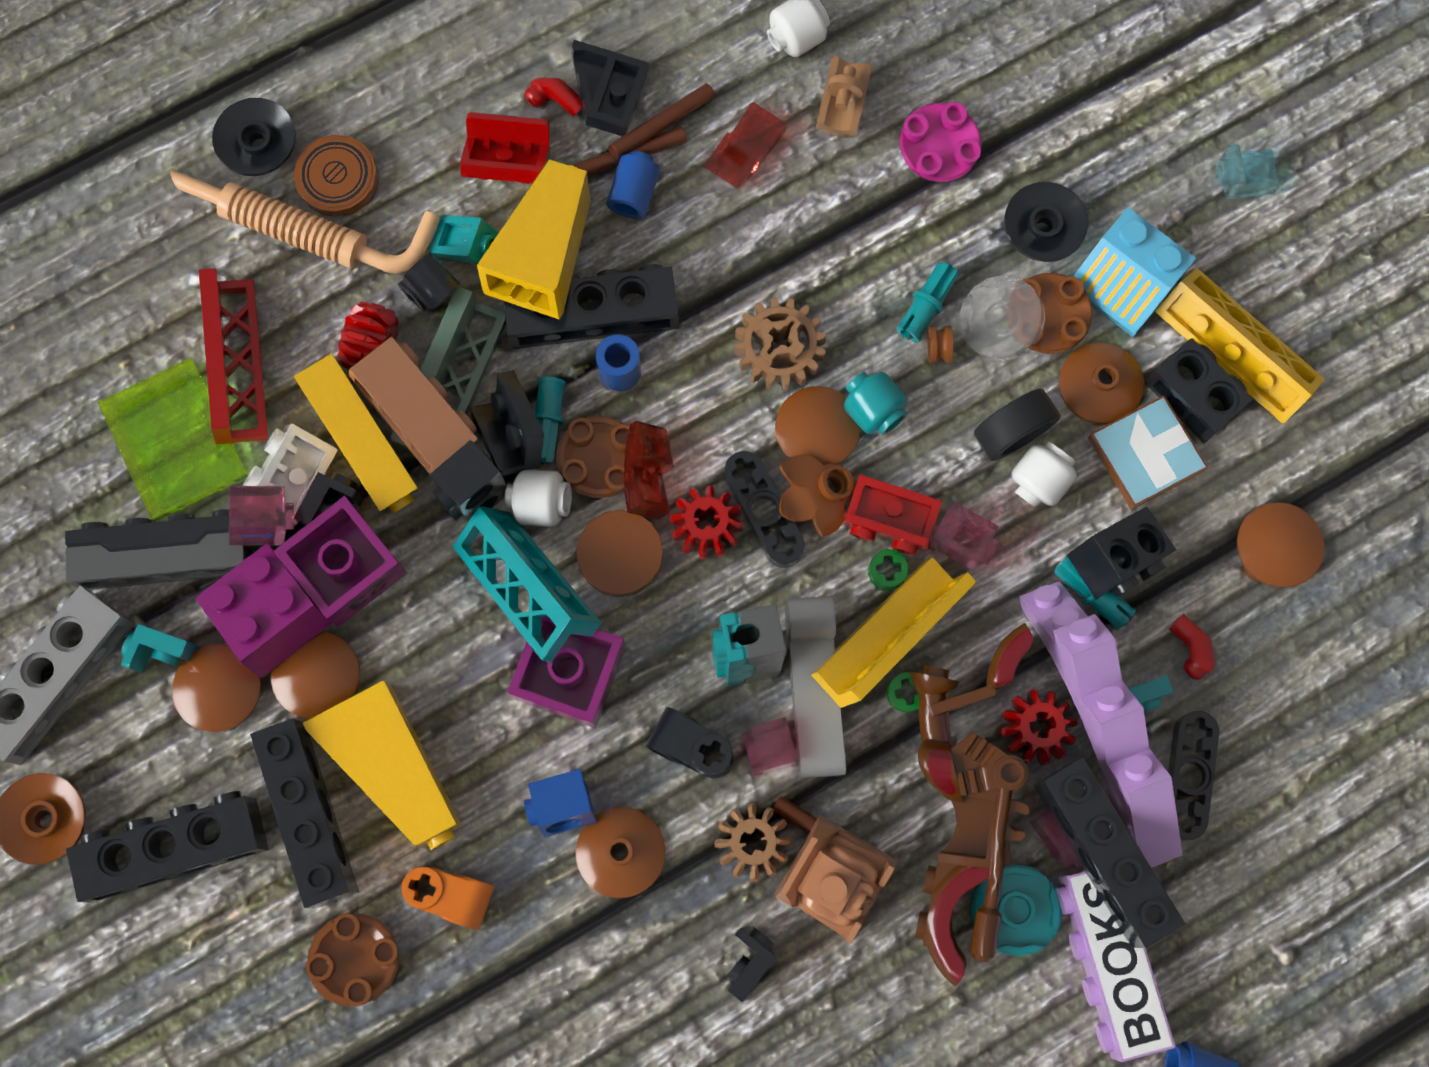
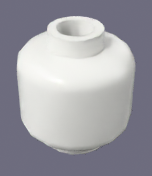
M788 0L771 11L769 19L771 28L767 30V36L772 46L778 52L784 50L792 57H799L826 39L827 27L830 26L829 16L819 0Z
M1049 441L1045 446L1040 444L1030 446L1011 473L1013 480L1019 485L1015 493L1035 508L1040 501L1049 506L1057 505L1077 479V473L1073 468L1076 461Z
M523 470L518 473L514 483H509L506 487V508L512 509L515 520L521 525L553 527L560 523L562 517H567L570 513L572 503L571 485L569 482H564L562 475L557 471Z

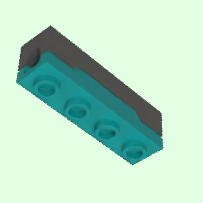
M774 604L738 611V613L733 612L720 615L719 629L712 630V655L717 678L725 676L727 687L741 685L742 683L746 684L779 677L786 654V647L777 605Z

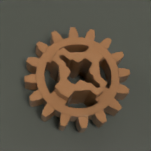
M774 297L771 300V307L765 309L760 302L755 304V317L748 313L743 314L742 323L746 328H736L735 338L741 342L734 345V353L737 356H744L739 361L741 371L752 369L751 382L755 383L763 377L766 379L767 390H771L775 382H781L783 390L788 391L790 380L795 379L800 386H803L806 381L805 372L812 375L817 374L819 366L815 361L824 360L826 350L819 346L825 344L826 333L816 332L820 328L821 319L819 317L811 320L808 319L809 306L805 305L797 311L794 309V299L790 298L786 306L782 307L779 306L777 298ZM802 331L808 341V351L804 349L805 345L799 342L798 339ZM753 337L756 339V343L762 347L758 358L752 348L751 342ZM788 337L787 346L780 345L772 351L773 342L779 344ZM789 366V368H784V369H777V368H776V367Z

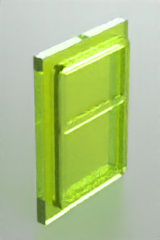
M188 358L97 402L153 522L183 510L185 507L248 477L246 468L234 443L215 444L211 430L208 389L192 358Z

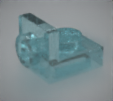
M1232 144L1228 146L1220 160L1217 161L1216 178L1218 184L1223 185L1226 199L1275 194L1279 189L1272 149L1241 152L1239 144Z

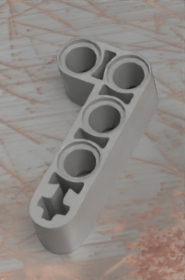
M833 596L787 599L785 605V624L800 778L845 775L846 760L841 708L811 676L835 651L836 619Z

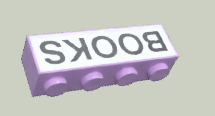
M1085 870L1058 877L1061 887L1056 888V893L1063 915L1069 914L1074 932L1069 933L1070 946L1076 960H1082L1087 978L1082 979L1083 990L1091 1007L1096 1006L1101 1024L1096 1025V1034L1103 1052H1109L1112 1059L1124 1062L1176 1048L1146 948H1131Z

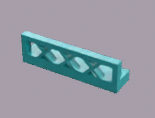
M482 506L477 508L452 547L542 661L552 662L570 634L592 637L602 622L523 527L515 520L513 515L507 511ZM479 533L484 536L483 555L477 556L471 549V545ZM497 560H503L506 564V583L499 584L496 580ZM518 588H526L529 592L528 612H522L518 608ZM548 616L556 625V628L548 640L545 641L541 636L542 617Z

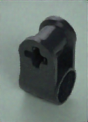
M431 252L418 261L402 277L403 279L397 283L405 296L422 311L436 308L460 285V282Z
M670 707L665 708L645 746L663 758L678 765L682 764L711 779L726 775L732 768L734 761L732 748L727 739L702 726L691 717ZM715 746L720 747V754L724 759L723 762L714 761L710 767L706 766V759L702 754L704 749L712 751Z

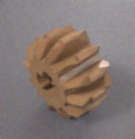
M754 803L748 804L747 820L743 819L737 808L732 809L730 814L737 826L734 828L723 821L718 825L722 832L732 835L731 839L715 840L716 848L731 847L732 851L720 858V864L725 866L736 858L739 863L732 874L735 878L741 876L745 865L750 866L751 882L758 881V865L761 864L769 877L776 875V870L768 859L772 857L779 863L785 864L788 861V856L775 850L776 846H789L792 844L791 837L776 838L775 835L776 832L783 830L787 826L784 819L779 820L771 827L767 822L772 817L774 810L770 807L766 808L761 820L756 819L757 809ZM754 830L759 831L764 836L760 842L766 841L765 850L763 852L755 850L752 855L745 853L742 848L746 844H740L741 836L743 834L751 836Z

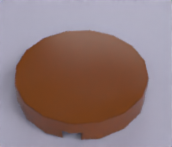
M625 510L604 512L591 520L580 534L576 549L578 567L587 582L600 593L614 597L636 595L644 590L659 574L663 560L661 538L652 523L638 513Z

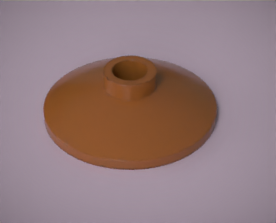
M1095 342L1079 347L1066 359L1059 375V389L1064 403L1076 416L1094 424H1109L1137 408L1144 393V377L1138 362L1129 352L1111 343ZM1107 373L1111 376L1112 383H1101L1098 374Z
M48 773L28 775L14 782L0 798V847L11 858L25 864H48L64 857L67 854L66 848L75 846L78 843L85 827L86 808L78 789L65 778ZM49 811L52 815V822L48 827L43 828L40 818L43 813Z
M615 807L596 814L597 823L584 826L577 840L576 861L583 879L595 891L608 897L628 898L644 892L657 880L665 861V843L659 828L647 815L632 808ZM617 843H623L628 847V856L622 861L615 860L611 855L612 847Z

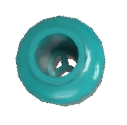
M864 371L858 374L846 386L849 395L845 399L844 409L867 434L879 432L884 436L897 427L908 414L905 410L908 397L885 372L879 371L868 376Z

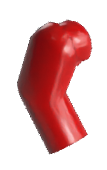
M536 78L530 82V87L524 92L526 101L535 108L541 107L545 101H556L572 117L582 109L580 96L566 82L559 78Z
M1184 613L1181 614L1168 629L1189 648L1190 658L1183 665L1184 671L1191 678L1200 680L1206 673H1212L1216 665L1212 640Z

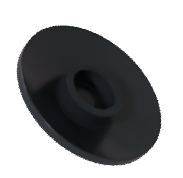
M247 98L233 103L221 113L213 128L212 143L217 157L229 170L244 176H261L275 171L291 156L296 143V129L288 112L278 103L265 98ZM255 140H265L261 145L252 147Z
M1037 182L1023 187L1011 198L1004 215V228L1010 243L1022 255L1036 261L1055 262L1069 257L1081 246L1088 231V214L1081 199L1069 188L1053 182ZM1036 224H1047L1050 232L1040 231L1037 229Z

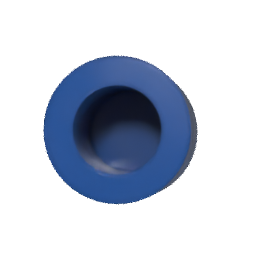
M632 151L630 154L621 156L606 202L607 207L611 211L631 219H643L646 217L660 172V168L654 163L652 156L640 151Z
M611 335L601 341L596 350V361L603 384L614 391H627L633 388L641 377L640 356L636 343L625 335Z

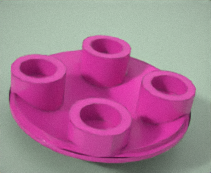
M949 102L948 104L931 103L924 105L906 118L901 129L899 141L903 159L913 172L927 180L949 182L959 179L974 167L980 157V131L975 121L967 113L965 106L961 103Z

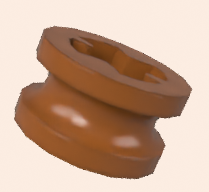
M935 326L928 327L927 356L929 364H936V361L940 359L944 360L945 364L952 363L953 333L951 326H944V329L941 331L936 330Z

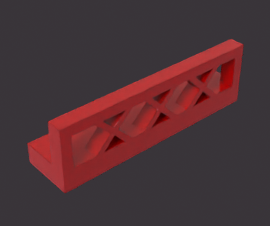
M216 268L199 269L210 420L215 444L268 440L254 279L219 281ZM246 293L247 304L234 316L222 306L221 294ZM247 316L249 319V326L242 322ZM223 317L229 321L225 327H223ZM236 327L250 337V343L239 355L225 345V339ZM251 354H252V365L246 361V359H247ZM226 356L233 360L228 366ZM239 366L254 376V382L243 394L228 384V378ZM254 393L256 405L249 400ZM229 395L236 399L231 406ZM244 405L257 415L258 428L232 430L231 418Z

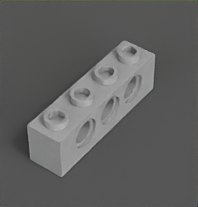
M79 586L76 591L68 593L60 601L57 607L58 613L47 626L40 628L33 634L28 642V650L18 662L10 664L0 676V759L4 762L18 765L24 763L135 624L97 594L82 586ZM81 627L83 631L81 641L76 646L70 647L69 638L71 633ZM52 663L54 667L53 675L47 682L42 683L41 671L47 664ZM22 698L24 701V711L18 718L14 719L12 716L13 705Z

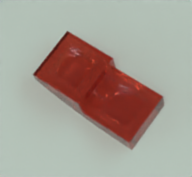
M752 102L732 133L727 132L704 167L739 190L775 147L787 130V124Z
M637 420L630 424L625 448L624 490L627 513L660 519L670 513L662 474L674 467L667 429Z

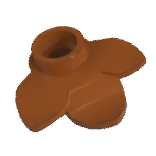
M797 455L784 460L779 465V468L791 486L785 490L780 499V514L793 522H805L813 519L814 526L822 537L838 530L845 520L844 503L851 498L854 489V479L850 471L837 464L823 465L811 455ZM827 480L834 484L835 493L828 487Z

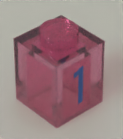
M229 486V545H265L266 543L269 545H282L285 539V530L294 529V503H285V486Z

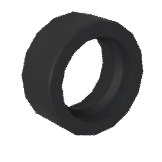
M1039 388L1020 396L993 413L974 430V436L989 459L996 461L1017 451L1042 435L1060 420L1061 415L1045 390Z

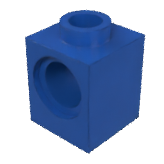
M581 769L528 784L531 799L524 800L527 818L531 827L538 825L545 838L597 823L587 783Z

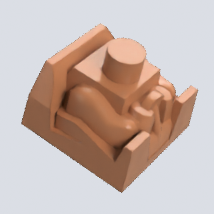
M819 815L776 889L775 897L791 907L796 906L819 922L842 935L845 941L851 944L878 895L893 873L898 860Z

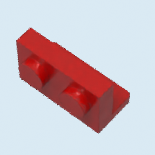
M475 112L467 114V139L460 160L461 177L533 184L550 158V122L547 119Z
M859 474L843 525L851 528L849 534L854 537L874 542L876 536L893 541L892 549L916 556L917 550L925 552L929 548L930 538L942 501Z

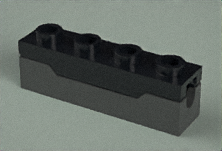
M233 509L215 510L212 512V517L195 518V515L187 513L172 514L168 516V521L152 522L149 518H129L125 520V525L109 526V524L104 522L81 524V529L65 531V545H67V548H65L66 583L76 588L82 586L88 590L223 577L254 553L250 548L251 537H241V535H252L253 523L244 515L239 514V511Z

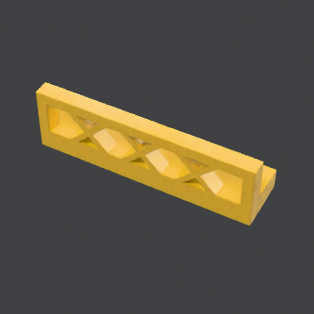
M1198 268L1186 276L1155 310L1161 318L1185 339L1193 338L1198 344L1208 347L1214 353L1217 363L1229 375L1239 378L1246 386L1247 393L1282 424L1314 394L1325 380V378Z
M933 557L925 560L811 676L840 708L861 701L964 596L976 581L968 572L952 579Z

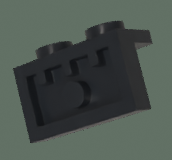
M515 371L498 373L496 392L491 393V403L472 407L471 416L492 463L502 476L539 468L544 432Z

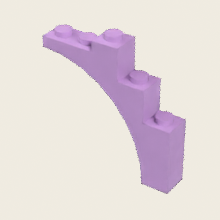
M1060 581L1041 586L1032 592L1019 596L1022 611L1050 653L1082 719L1106 783L1110 801L1152 868L1182 856L1172 778L1149 748L1144 709L1122 681L1115 638L1095 614L1091 616L1086 615Z

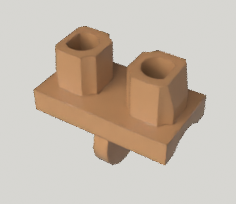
M832 56L816 123L817 129L825 130L824 132L828 135L842 138L857 136L873 64L851 63L840 57Z

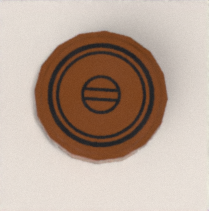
M330 135L318 138L306 146L296 160L293 176L299 195L309 208L325 216L342 213L346 216L356 213L369 203L378 185V170L373 155L363 143L350 136Z

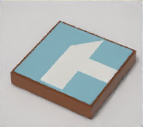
M1164 395L1090 433L1088 436L1089 441L1131 510L1208 469L1207 464Z

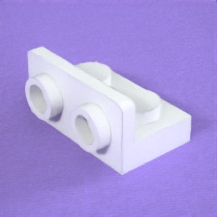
M290 424L285 426L282 431L278 428L274 430L264 447V451L269 453L262 468L256 465L253 467L242 488L248 491L244 501L256 504L283 520L297 525L298 522L294 519V516L318 472L325 474L338 449L298 426Z

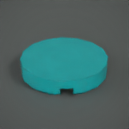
M1019 864L1004 866L998 910L1002 914L996 951L1019 957L1038 953L1055 937L1061 925L1062 910L1056 888L1046 876L1033 867ZM989 878L978 884L972 893L970 915L973 927L977 909L982 907L985 902Z

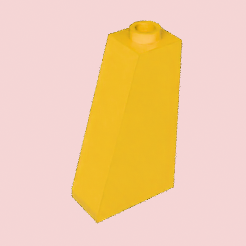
M549 159L477 264L483 294L556 319L561 318L591 202L587 171L573 165H566Z
M331 353L294 375L293 377L379 511L389 507L394 514L415 501L411 492L418 489L417 485L334 355Z
M383 680L303 722L306 731L416 847L424 848L428 845L430 850L433 851L456 838L453 831L461 828L462 824L390 684Z

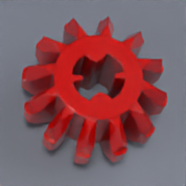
M360 302L351 308L350 315L345 317V325L340 331L341 339L338 343L340 349L338 359L344 368L350 369L391 336L396 341L399 322L395 312L373 302L371 304Z
M707 486L706 497H700L699 491L695 487L691 488L689 492L692 502L690 503L683 498H678L676 506L682 513L670 515V523L679 526L672 532L673 540L681 541L687 539L682 547L685 554L691 553L698 546L700 560H706L707 548H713L715 555L721 558L724 556L722 542L733 548L738 544V539L732 533L743 531L744 523L734 519L741 514V506L739 504L727 506L731 499V494L728 491H725L716 499L714 498V486ZM710 516L714 517L715 528L711 526H706L703 530L699 528V517L707 520Z
M1031 689L1028 691L1027 701L1019 695L1011 700L1016 711L1006 709L1002 712L1001 717L1005 721L1012 723L1013 726L1002 728L1000 735L1002 737L1014 736L1016 741L1009 744L1007 750L1009 753H1013L1021 747L1024 748L1022 759L1026 764L1033 760L1035 753L1041 766L1050 764V753L1060 760L1066 756L1062 744L1073 745L1076 742V737L1066 732L1065 729L1075 727L1078 724L1077 719H1064L1062 713L1070 708V704L1067 701L1057 707L1053 706L1056 699L1055 692H1047L1041 701L1037 689ZM1037 717L1040 718L1038 723L1045 722L1048 728L1045 733L1041 734L1040 738L1037 737L1039 732L1032 733L1029 724L1036 721Z

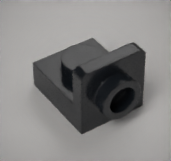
M318 472L294 519L302 527H305L336 503L337 497L342 498L345 496L352 504L359 507L364 498L355 490L357 483L336 472L333 473L331 478Z
M754 926L749 933L740 928L735 936L754 950L756 954L751 960L743 954L726 976L733 981L728 991L741 1002L744 1001L777 958L770 952L775 944Z

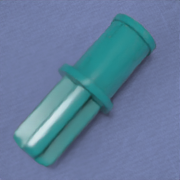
M947 262L938 263L921 291L914 292L912 295L914 299L912 305L896 327V331L907 340H910L911 336H913L912 342H920L922 335L935 314H940L944 309L942 302L959 277V272L956 268Z
M548 376L539 377L535 407L536 418L544 432L541 463L543 464L554 461L558 428L564 423V419L560 417L563 389L566 382L562 379Z
M1067 556L1057 565L1055 574L1083 598L1081 604L1084 606L1089 604L1113 625L1114 629L1119 630L1129 621L1128 616L1131 617L1135 613L1136 609L1133 606L1131 607L1120 596L1116 597L1113 591L1095 599Z

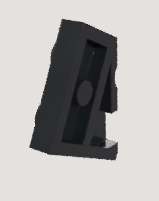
M574 40L571 55L586 125L624 136L628 132L646 80L649 62Z

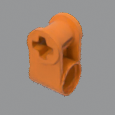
M418 867L406 874L402 881L401 891L405 901L414 908L441 916L442 919L480 930L495 886L457 873L455 875L433 867ZM429 875L431 876L429 884L436 887L434 894L425 895L423 900L419 898L420 890L414 888L416 880H424Z

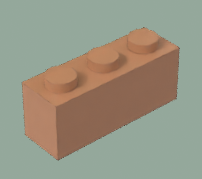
M391 336L351 367L348 378L427 472L431 474L469 440H472L475 444L478 439L473 433L477 429L463 411L460 410L456 413L445 401L449 396L439 381L434 377L427 379L419 370L417 365L420 364V361L413 350L404 342L398 345Z

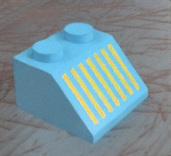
M1127 207L1101 238L1074 277L1080 279L1083 283L1084 290L1090 298L1092 307L1130 336L1134 337L1183 277L1196 257Z

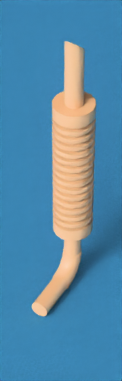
M169 168L172 180L178 190L216 204L219 217L254 231L256 230L259 233L271 236L274 239L286 242L307 252L309 251L312 254L324 257L350 269H355L360 262L381 269L383 272L393 274L408 272L426 255L427 248L441 219L438 215L425 211L411 245L400 255H388L367 247V237L363 233L343 227L340 224L328 221L236 183L229 182L223 189H220Z

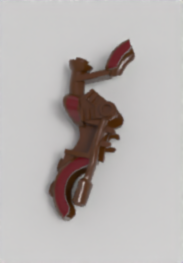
M1023 623L1008 634L996 649L988 668L986 687L950 698V691L955 690L960 682L948 679L950 670L923 665L922 673L910 672L913 686L919 693V724L922 739L918 750L919 766L926 779L944 798L951 800L957 821L952 839L946 848L939 852L937 867L928 865L923 892L932 894L929 911H920L915 938L923 940V946L928 947L936 967L954 987L963 978L967 967L966 956L957 944L953 932L952 916L954 907L965 892L988 878L984 905L977 909L970 953L975 960L988 962L995 957L1002 914L998 910V903L1003 881L1004 864L1010 865L1011 863L1010 841H1021L1025 838V830L1013 828L1011 826L1012 814L1016 812L1025 815L1030 812L1029 806L1025 802L1012 799L1013 790H1018L1025 783L1029 782L1031 770L1028 769L1023 759L1015 755H1007L974 732L953 747L949 712L996 697V690L1010 686L1013 683L1019 664L1033 646V636L1026 623Z

